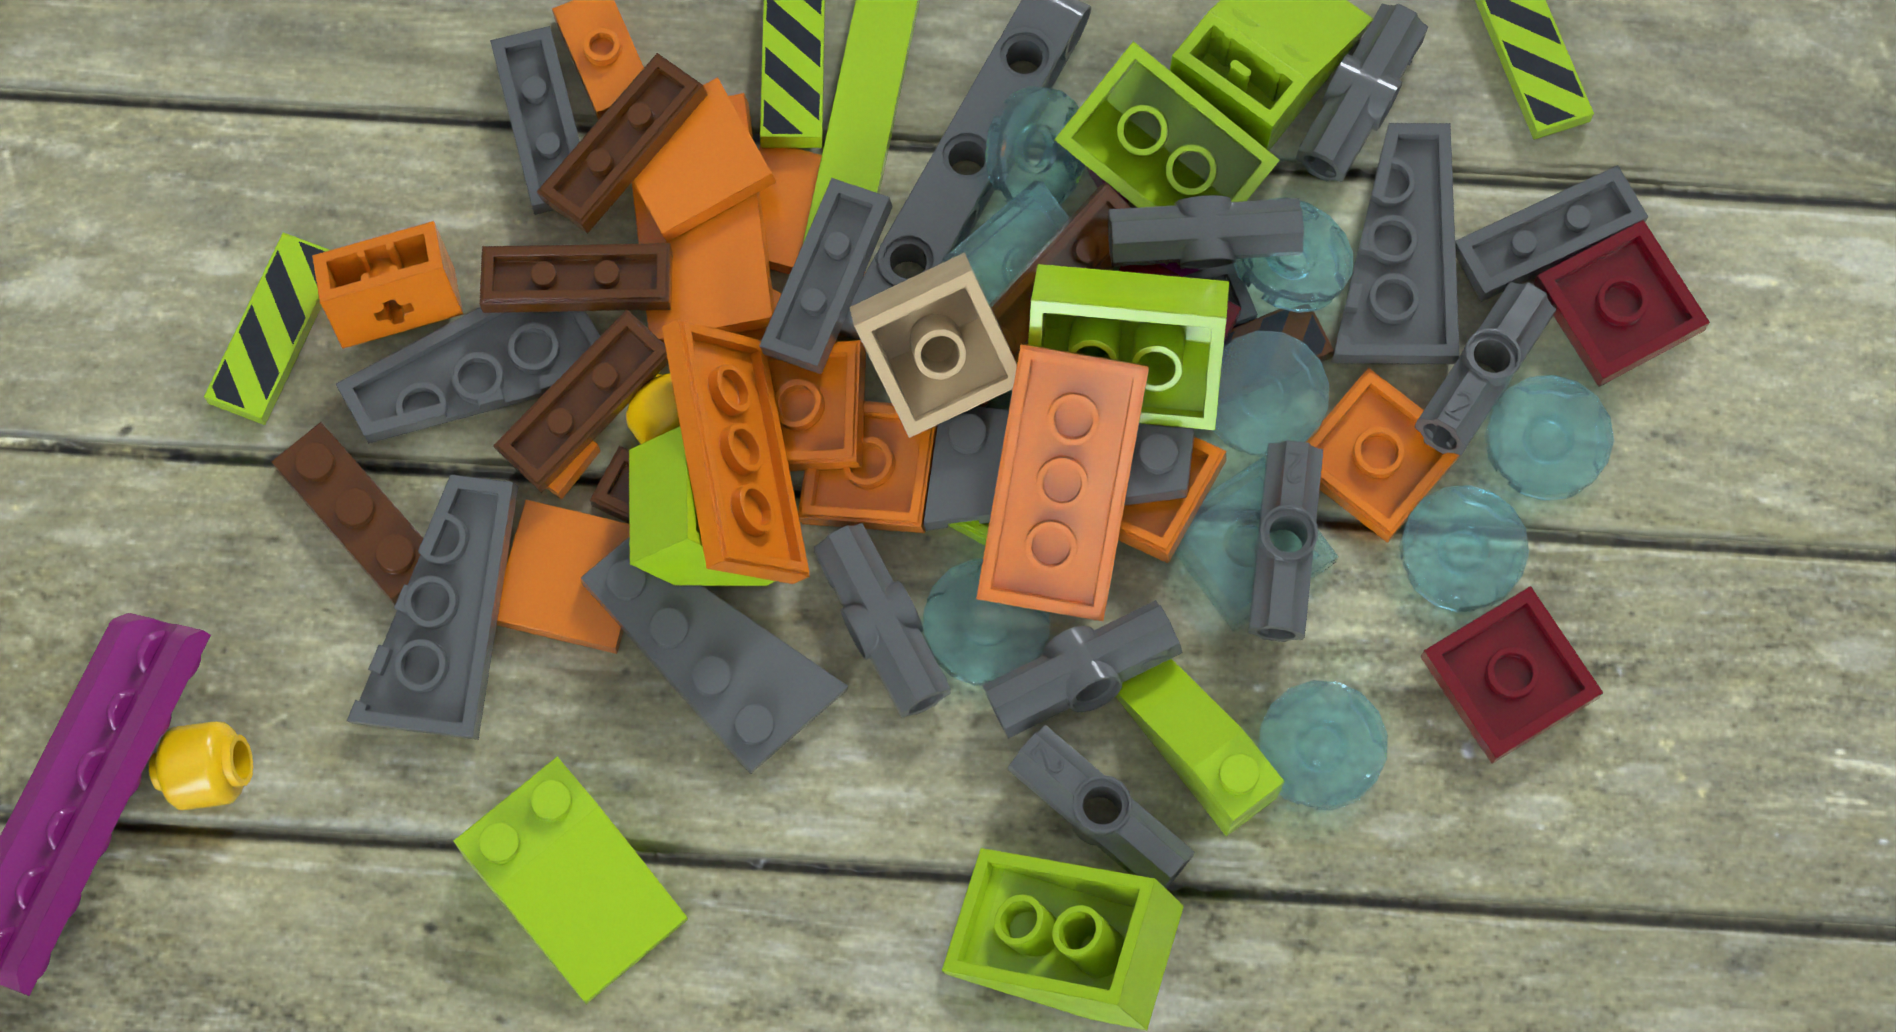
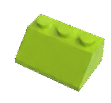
M1134 41L1054 139L1137 208L1175 206V202L1178 200L1197 196L1217 195L1230 197L1231 202L1247 201L1280 161Z
M1038 264L1031 298L1028 345L1147 365L1149 370L1139 423L1215 430L1229 281Z

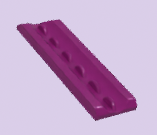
M126 613L110 621L0 835V986L30 996L37 980L46 971L50 962L51 952L68 918L78 908L81 901V893L99 857L107 850L111 842L112 831L129 797L135 793L140 785L143 769L159 738L167 731L171 722L172 712L188 680L199 668L201 654L211 637L206 631L184 625L171 624L133 613Z

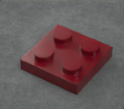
M1644 220L1537 275L1534 281L1535 287L1547 293L1550 304L1556 308L1553 316L1598 387L1702 333L1710 323Z
M1531 586L1425 649L1420 656L1491 764L1598 700L1603 694V691Z

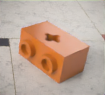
M434 221L312 255L320 304L342 349L463 315L455 268Z

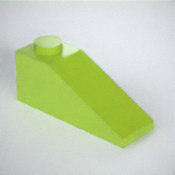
M1169 659L1122 682V688L1115 697L1226 837L1277 799L1285 783L1283 778L1246 732L1175 661Z

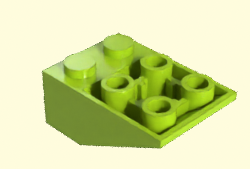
M1220 0L1208 11L1172 55L1170 71L1269 151L1366 32L1373 18L1348 0Z

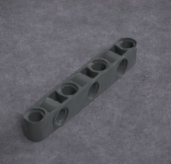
M1021 0L881 243L878 252L860 282L851 306L908 280L899 277L893 272V269L903 262L917 263L925 272L959 255L1077 45L1091 13L1090 5L1080 0ZM1017 61H1027L1033 63L1038 69L1029 74H1021L1015 72L1009 66ZM969 160L977 163L982 169L973 175H962L954 171L952 166L960 161ZM849 308L839 334L853 341H861L854 327Z

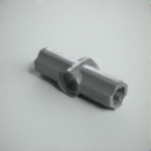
M1382 3L1353 55L1347 54L1342 60L1322 100L1324 106L1316 120L1311 124L1297 152L1296 159L1306 167L1310 174L1326 182L1329 180L1343 182L1372 129L1377 131L1384 122L1402 86L1403 81H1401V78L1408 65L1410 66L1414 55L1421 47L1428 26L1420 20L1417 13L1401 4L1387 5Z
M1197 196L1178 200L1175 202V206L1109 209L1108 243L1111 266H1147L1179 262V266L1182 268L1204 269L1227 266L1235 263L1236 259L1301 255L1303 252L1304 224L1299 198L1231 202V198L1227 196Z
M1510 281L1479 329L1468 339L1459 359L1418 418L1415 428L1423 436L1424 443L1442 454L1455 453L1460 456L1463 454L1496 402L1504 395L1515 373L1555 314L1556 308L1550 304L1547 293L1529 282L1517 284ZM1477 363H1483L1490 366L1495 371V373H1490L1483 370L1477 365Z
M1286 440L1280 443H1269L1267 446L1259 530L1254 545L1255 568L1248 634L1259 636L1263 640L1287 642L1290 640H1303L1305 638L1313 551L1318 538L1316 521L1323 460V449L1311 446L1307 442ZM1278 530L1293 532L1301 541L1302 548L1295 552L1280 551L1272 544L1270 534Z
M863 523L854 526L847 525L828 534L822 542L814 546V553L828 583L834 589L843 606L840 609L841 615L860 654L865 660L871 659L901 718L918 715L934 707L939 701L951 694V688L946 676L935 660V655L931 652L921 634L924 631L923 625L906 589L899 580L893 581Z
M1155 600L1096 630L1089 626H1077L1065 630L1047 643L1043 650V656L982 686L1002 729L1009 739L1070 708L1074 712L1080 713L1100 708L1118 695L1122 688V682L1183 652L1170 620L1162 606Z
M1046 725L1033 734L1008 766V771L1072 824L1073 831L1081 840L1100 848L1129 874L1155 878L1167 889L1195 854L1190 847L1134 801L1130 796L1129 790L1121 781L1112 776H1105ZM1093 798H1106L1117 807L1119 816L1112 823L1105 825L1096 824L1085 815L1083 810L1084 804Z

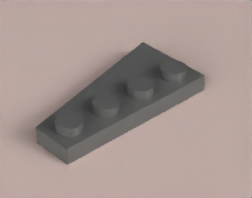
M1389 123L1385 133L1331 363L1455 364L1459 359L1460 353L1451 123Z
M481 307L341 380L336 383V386L369 444L540 398L600 335L586 311L483 313Z
M976 406L938 424L924 517L926 531L948 528V524L975 520H979L980 524L990 522L1009 410ZM1139 423L1124 505L1187 497L1194 444V429Z
M450 475L418 550L421 555L408 586L404 584L394 607L397 612L383 645H378L368 668L371 671L359 701L355 699L347 718L348 722L358 725L479 740L518 493V486L514 482Z
M630 537L581 577V583L619 624L622 630L750 775L848 690V685L703 586L673 585L630 565Z

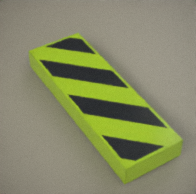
M764 0L760 116L761 148H823L825 0Z
M1475 0L1533 140L1591 122L1594 115L1593 109L1546 0Z
M282 233L204 395L208 404L266 425L322 307L319 300L312 255L330 251L329 249L287 233Z

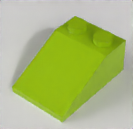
M558 756L454 840L463 857L586 1005L688 920V917Z
M980 848L942 971L949 976L1080 1017L1147 1031L1184 906L1155 878Z

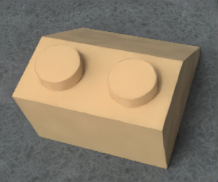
M965 252L849 307L854 327L909 438L1013 389L1017 363Z

